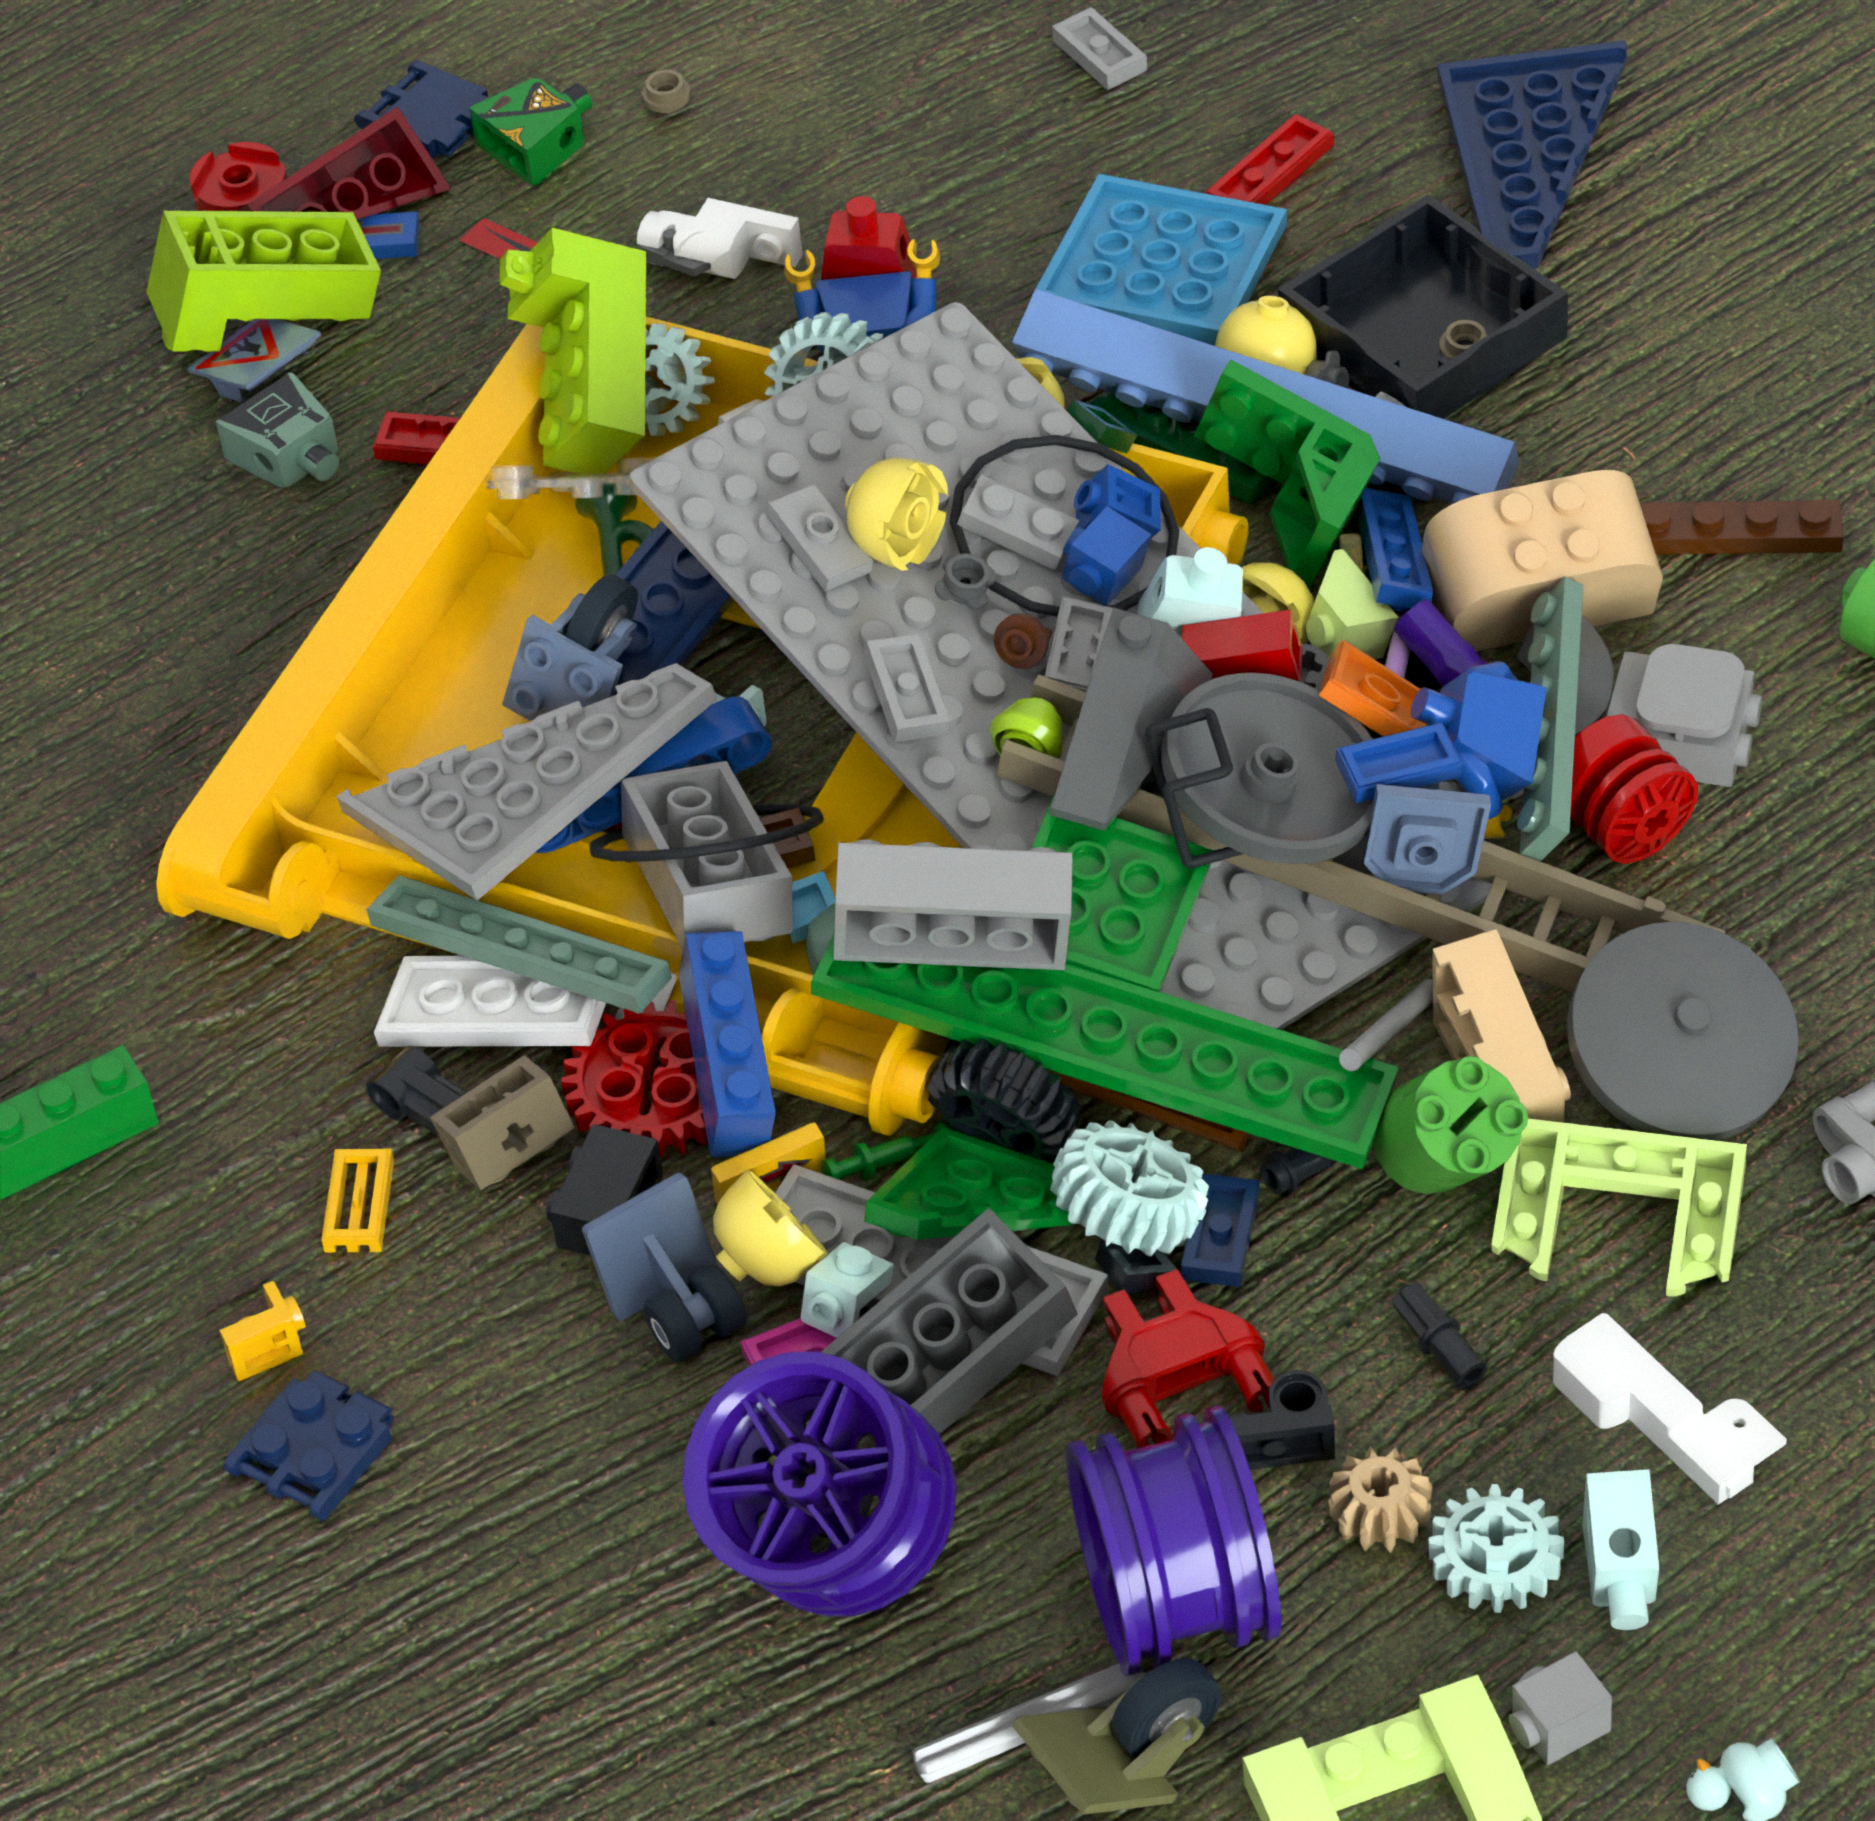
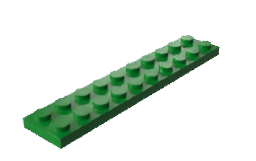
M833 933L811 980L812 995L960 1042L966 1039L975 1045L982 1038L986 1039L993 1047L1005 1043L1010 1050L1018 1053L1024 1051L1026 1057L1031 1060L1043 1062V1068L1360 1169L1364 1168L1384 1107L1394 1088L1399 1070L1398 1066L1370 1058L1357 1070L1348 1071L1341 1066L1339 1056L1343 1049L1069 963H1065V970L839 961L833 960Z

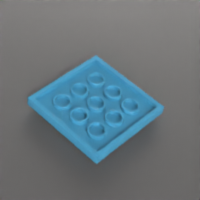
M1098 174L1036 289L1215 345L1220 325L1233 309L1248 303L1287 226V209Z

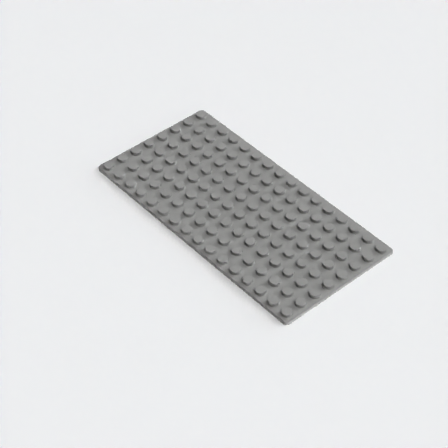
M954 302L634 469L630 474L629 485L963 848H970L975 845H991L999 850L1028 851L1032 848L1053 796L996 775L1000 755L994 748L989 728L993 719L1015 701L1022 698H1031L1033 684L1038 674L1045 675L1057 617L1028 611L991 591L989 588L986 591L988 596L986 606L982 609L973 610L966 604L957 603L952 599L948 601L940 599L935 593V585L938 581L943 580L945 574L943 569L944 561L948 557L960 554L949 522L954 491L957 483L978 457L1014 439L1060 435L1097 442L964 305ZM1058 445L1016 449L984 465L964 492L962 510L980 475H984L1076 518L1074 497L1084 481L1091 480L1107 464L1124 472L1126 471L1118 464L1094 452ZM902 457L932 464L941 470L948 485V495L939 493L938 510L947 513L939 539L928 557L919 565L909 562L905 565L908 570L904 571L883 565L874 560L870 573L826 592L766 515L769 502L815 484L847 525L845 508L847 492L861 474L876 462ZM1161 508V530L1150 539L1142 568L1108 605H1115L1145 589L1166 557L1169 530ZM1178 526L1179 538L1176 555L1194 558L1196 552L1201 548ZM962 527L970 553L983 559L995 571L996 582L1033 602L1060 607L1062 596L1102 605L1090 596L1078 592L1071 584L1062 579L1067 560L1065 554H1063L1056 570H1053ZM1242 592L1241 617L1263 614ZM1138 604L1125 611L1137 614ZM1016 613L1033 616L1042 623L1044 628L1047 627L1053 632L1045 657L1038 664L1027 669L1014 668L1006 664L999 657L994 646V633L997 626L1006 617ZM919 633L951 723L948 735L894 742L863 655L867 640ZM1303 667L1301 683L1305 682L1310 670ZM1064 723L1063 736L1066 737L1071 726ZM1153 768L1142 781L1140 790L1162 797ZM1366 836L1354 847L1336 856L1335 863L1373 877V874L1363 862L1362 854ZM1221 860L1211 864L1160 992L1282 1030L1422 942L1427 937ZM1471 877L1443 894L1440 902L1469 912L1485 902L1492 884ZM1418 893L1423 896L1427 895V893Z

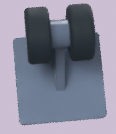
M676 1173L583 1226L582 1232L612 1314L619 1321H622L644 1309L647 1324L654 1338L665 1354L674 1362H683L700 1352L702 1340L699 1332L708 1326L717 1335L726 1337L746 1325L747 1314L742 1299L729 1277L722 1269L716 1266L717 1262L689 1181L683 1174Z

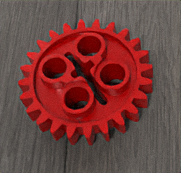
M670 1000L664 1011H656L652 1001L641 1014H636L623 1008L624 1018L616 1020L613 1016L605 1013L602 1015L604 1029L602 1031L596 1030L591 1046H571L573 1058L564 1059L563 1065L566 1076L561 1078L567 1112L569 1117H575L579 1133L590 1130L592 1125L596 1124L654 1138L658 1141L661 1159H663L666 1146L674 1145L678 1152L685 1154L687 1149L686 1140L693 1138L702 1145L708 1143L686 1013H677L675 1000ZM664 1043L663 1048L661 1047L660 1050L662 1067H658L657 1053L659 1046ZM648 1090H652V1093H651V1094H652V1100H653V1102H652V1105H651L650 1112H649L647 1115H645V1114H646V1110H647V1112H648V1108H649V1105H650V1103H649V1097H648Z

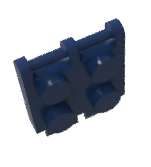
M415 60L408 66V74L395 86L388 85L381 91L382 98L368 111L361 110L354 117L356 125L363 129L398 106L431 158L439 156L449 157L470 138L469 134L464 133L467 130L473 132L469 108L488 99V93L486 88ZM417 81L408 91H405L411 83ZM390 105L381 116L378 115L384 108Z
M314 1370L305 1381L293 1378L227 1456L224 1470L236 1477L242 1473L266 1485L268 1494L278 1499L285 1495L309 1507L310 1515L323 1521L332 1513L392 1440L389 1426L394 1419V1416L390 1414L392 1408L359 1391L351 1397V1394L348 1393L349 1386ZM255 1460L274 1470L275 1473L271 1475L250 1463ZM297 1482L319 1494L314 1497L293 1485Z

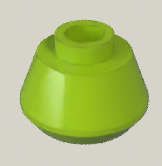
M1042 698L1019 699L998 714L990 724V736L994 748L999 755H1001V750L1006 740L1058 759L1062 754V719L1055 707Z

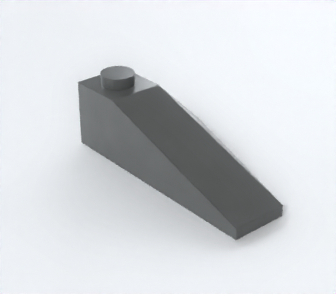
M1113 607L1049 815L1104 831L1140 790L1142 781L1154 768L1145 737L1146 728L1152 723L1171 718L1178 704L1188 693L1201 684L1212 680L1213 673L1167 622ZM1165 732L1157 734L1160 749L1162 748Z

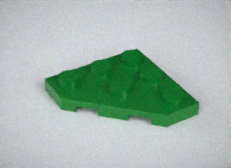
M942 1127L866 1201L864 1222L884 1228L894 1236L910 1237L916 1240L956 1236L988 1208L1012 1231L1073 1225L1068 1221L1069 1212L1061 1210L1056 1206L1057 1196L1050 1190L1053 1182L1052 1174L1055 1169L1053 1164Z

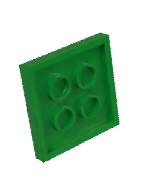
M1053 796L1032 848L1046 847L1057 852L1072 853L1071 920L1066 963L1160 992L1211 864L1197 868H1187L1181 862L1175 837L1119 818H1115L1103 831L1051 816L1049 814L1054 799ZM1188 842L1192 857L1214 851Z

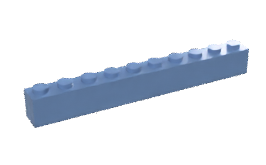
M1035 289L1012 341L1018 358L1033 357L1042 360L1052 374L1068 378L1072 385L1081 390L1096 392L1097 388L1114 393L1120 401L1130 406L1143 407L1145 403L1162 409L1164 414L1170 418L1184 423L1191 422V419L1201 421L1219 378L1231 359L1370 434L1380 456V461L1369 483L1381 485L1383 481L1401 486L1408 495L1420 500L1429 501L1432 497L1450 502L1452 505L1472 496L1508 489L1519 464L1514 441Z

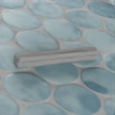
M1118 1663L923 1744L912 1751L915 1768L924 1782L931 1783L1024 1744V1740L1012 1726L1018 1716L1109 1707L1145 1672L1141 1666L1140 1672L1124 1676Z

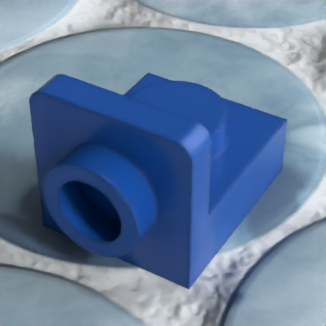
M1109 464L1091 480L1084 481L1075 494L1074 508L1076 509V519L1079 520L1077 527L1082 526L1086 529L1101 511L1108 506L1152 534L1151 538L1161 530L1160 488Z

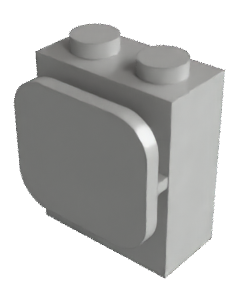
M1666 644L1656 648L1650 655L1624 651L1607 716L1624 714L1635 718L1657 740L1663 751L1671 753L1678 764L1684 766L1693 775L1696 782L1732 787L1737 766L1747 767L1752 734H1746L1748 726H1758L1762 695L1753 694L1754 671L1744 670L1742 661L1734 654L1686 645Z

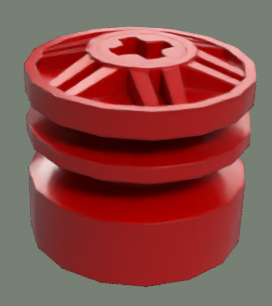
M1624 714L1604 717L1587 726L1575 736L1570 820L1575 825L1583 827L1589 839L1594 844L1599 845L1603 853L1611 861L1621 864L1641 861L1661 850L1676 837L1689 820L1697 803L1698 784L1693 775L1684 766L1679 765L1671 753L1663 751L1657 740L1635 718Z

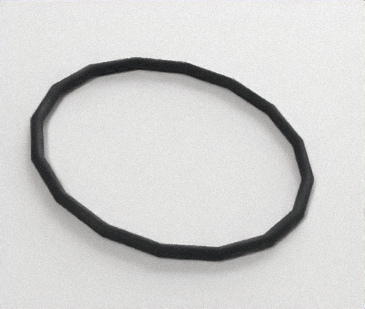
M1060 435L1014 439L978 457L957 483L949 522L960 554H971L963 529L957 525L962 511L964 492L984 465L1016 449L1058 445L1094 452L1129 470L1138 479L1155 487H1160L1139 464L1100 443ZM1160 488V508L1169 530L1166 557L1177 553L1179 528L1168 497ZM996 581L988 586L991 591L1028 611L1056 617L1058 615L1059 606L1033 602ZM1147 587L1119 603L1108 605L1107 607H1114L1125 611L1139 603Z
M799 804L752 805L757 815H772L799 807L802 816L811 818L803 823L775 832L701 846L652 851H613L603 849L602 847L611 842L624 839L621 828L593 840L589 847L592 857L609 861L648 862L693 858L738 851L788 839L806 833L822 824L824 817L817 807Z

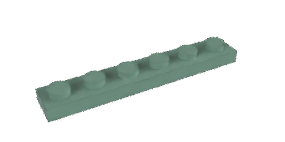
M1566 576L1549 593H1542L1531 611L1534 635L1533 643L1528 653V661L1532 663L1530 683L1546 687L1547 690L1533 783L1524 788L1523 807L1518 817L1517 827L1521 830L1520 854L1540 862L1569 834L1583 584Z
M400 875L366 909L371 926L639 1014L672 979L668 961Z

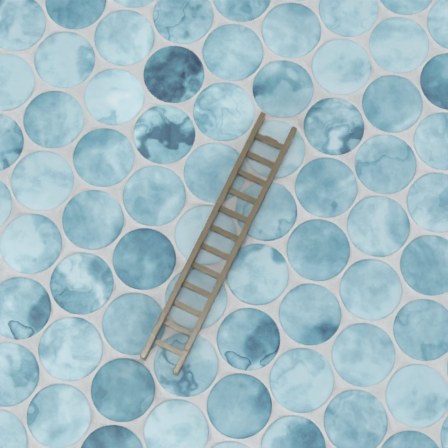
M1038 674L1033 684L1031 698H1042L1050 702L1060 715L1062 722L1071 726L1067 736H1063L1062 754L1058 759L1006 740L1001 750L996 775L1047 795L1055 796L1086 692ZM1139 790L1116 816V818L1174 837L1164 798L1146 791ZM1178 804L1188 842L1214 851L1228 847L1199 828ZM1484 840L1477 872L1472 877L1491 883L1492 886L1479 916L1441 903L1442 895L1427 893L1426 896L1380 880L1374 875L1372 877L1335 863L1336 857L1306 864L1277 863L1254 858L1246 854L1223 860L1443 944H1450L1497 929L1515 971L1571 992L1574 991L1588 963L1606 945L1612 929L1625 933L1637 927L1653 923L1684 922L1712 928L1724 934L1726 932L1725 930L1668 910L1664 902L1647 896L1646 901ZM1506 889L1545 904L1533 937L1493 922ZM1559 909L1598 923L1586 957L1546 942Z

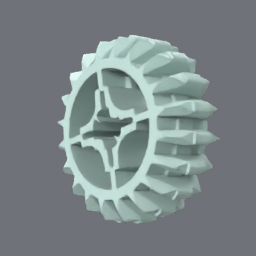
M823 312L814 316V319L806 317L796 322L794 329L790 328L781 334V337H779L781 344L773 347L769 353V356L775 363L768 366L763 374L774 380L775 384L768 387L764 394L773 397L882 340L883 334L875 333L868 337L866 335L867 321L859 320L851 325L849 313H840L832 318L830 313ZM814 345H825L824 355L818 358V364L812 367L804 366L810 349Z
M1108 1120L1104 1126L1090 1122L1085 1129H1075L1071 1138L1067 1139L1064 1148H1060L1053 1164L1055 1169L1052 1174L1053 1182L1050 1190L1057 1196L1056 1206L1061 1210L1069 1212L1068 1221L1070 1223L1083 1225L1086 1228V1236L1097 1235L1105 1240L1106 1247L1114 1243L1122 1246L1128 1254L1134 1248H1137L1145 1255L1152 1256L1156 1250L1170 1254L1175 1246H1185L1187 1238H1191L1199 1223L1198 1220H1202L1206 1213L1204 1208L1208 1202L1206 1194L1209 1185L1201 1179L1203 1170L1196 1165L1190 1164L1191 1155L1187 1152H1178L1173 1148V1140L1163 1141L1154 1136L1153 1130L1149 1133L1139 1131L1133 1123H1129L1126 1128H1123L1114 1121Z

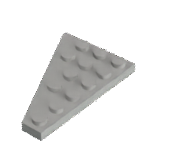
M675 663L651 672L650 675L643 679L630 680L615 686L617 695L583 708L580 701L573 702L537 716L536 719L529 723L516 724L501 730L503 739L469 752L464 744L425 759L415 767L402 768L386 774L388 778V783L355 796H352L350 790L347 789L336 798L344 814L478 901L713 704L717 697L711 683Z

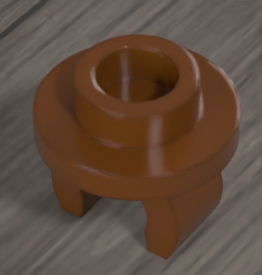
M1016 613L1006 617L999 623L994 633V646L997 654L1006 664L1014 668L1027 669L1035 666L1045 657L1053 632L1047 627L1044 628L1042 623L1033 616Z

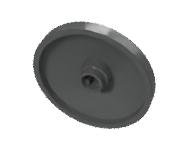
M1237 673L1214 678L1188 693L1178 704L1172 717L1204 708L1214 710L1217 714L1233 764V771L1225 778L1174 792L1176 801L1199 828L1222 844L1248 856L1286 864H1306L1331 859L1354 847L1367 834L1374 800L1355 803L1335 762L1336 749L1372 740V737L1358 720L1320 697L1319 690L1299 681L1264 673ZM1206 720L1165 731L1161 748V762L1166 782L1221 767Z
M1684 922L1653 923L1637 927L1617 936L1602 947L1588 963L1574 988L1567 1014L1568 1043L1575 1067L1591 1094L1605 1109L1620 1121L1639 1132L1714 1141L1739 1134L1753 1126L1771 1110L1787 1087L1796 1065L1798 1054L1797 1021L1791 1001L1782 983L1764 960L1750 948L1727 934L1705 926Z

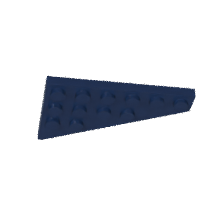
M1626 40L1438 64V83L1476 228L1494 246L1520 258L1532 268L1539 267L1626 65Z

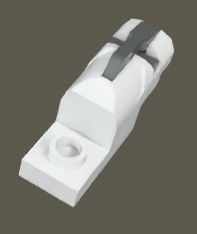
M707 198L696 217L671 211H650L642 220L637 233V244L641 245V250L646 251V263L668 267L671 270H677L690 276H697L704 272L736 279L749 258L785 265L786 256L789 254L791 267H796L803 256L799 218Z

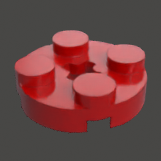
M254 142L228 144L229 152L220 154L215 158L213 150L195 163L190 172L189 181L197 211L239 210L287 178L284 162L282 164L279 161L278 153L271 147ZM242 179H247V181L239 183Z

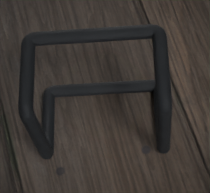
M1204 708L1150 724L1145 730V737L1183 866L1197 868L1242 855L1243 853L1225 847L1192 857L1174 793L1225 778L1233 771V764L1215 711L1210 708ZM1206 720L1221 767L1166 782L1157 734Z

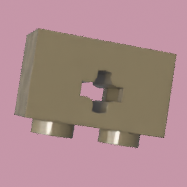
M525 1055L430 1117L456 1170L479 1190H483L490 1184L502 1181L510 1174L511 1170L535 1154L550 1149L557 1143L559 1138L575 1128L551 1077Z

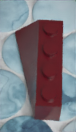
M397 106L237 211L353 212L356 219L360 220L370 215L449 191L452 188Z

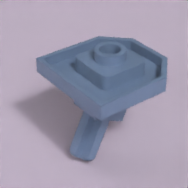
M1439 783L1419 788L1377 784L1370 814V826L1366 834L1362 854L1364 865L1376 878L1412 892L1440 895L1447 893L1476 875L1491 808L1490 795L1439 790Z

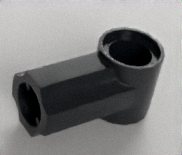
M407 1046L366 1084L369 1097L386 1116L397 1121H401L407 1116L438 1137L440 1136L430 1117L467 1093L443 1078L435 1063L424 1052L414 1046Z

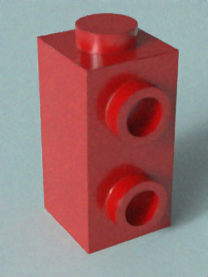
M1291 609L1182 625V640L1213 673L1212 679L1237 673H1264L1301 682L1303 648Z

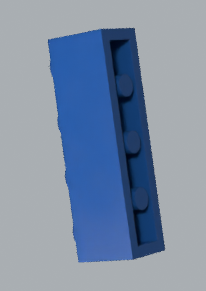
M742 931L690 933L685 936L679 979L711 1158L732 1157L769 1142L776 1114Z

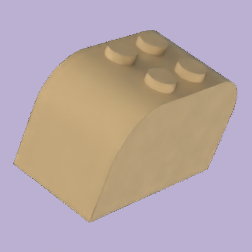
M1614 470L1590 471L1484 493L1458 501L1441 510L1428 522L1421 550L1426 559L1434 592L1431 603L1476 651L1523 642L1533 623L1531 621V611L1536 600L1542 593H1549L1564 576L1583 584L1582 614L1593 626L1653 614L1663 579L1633 481L1626 473Z

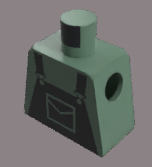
M289 372L216 421L224 458L280 488L290 487L307 474H311L319 481H326L336 473L339 467V458L336 456L339 448L332 418L292 372Z

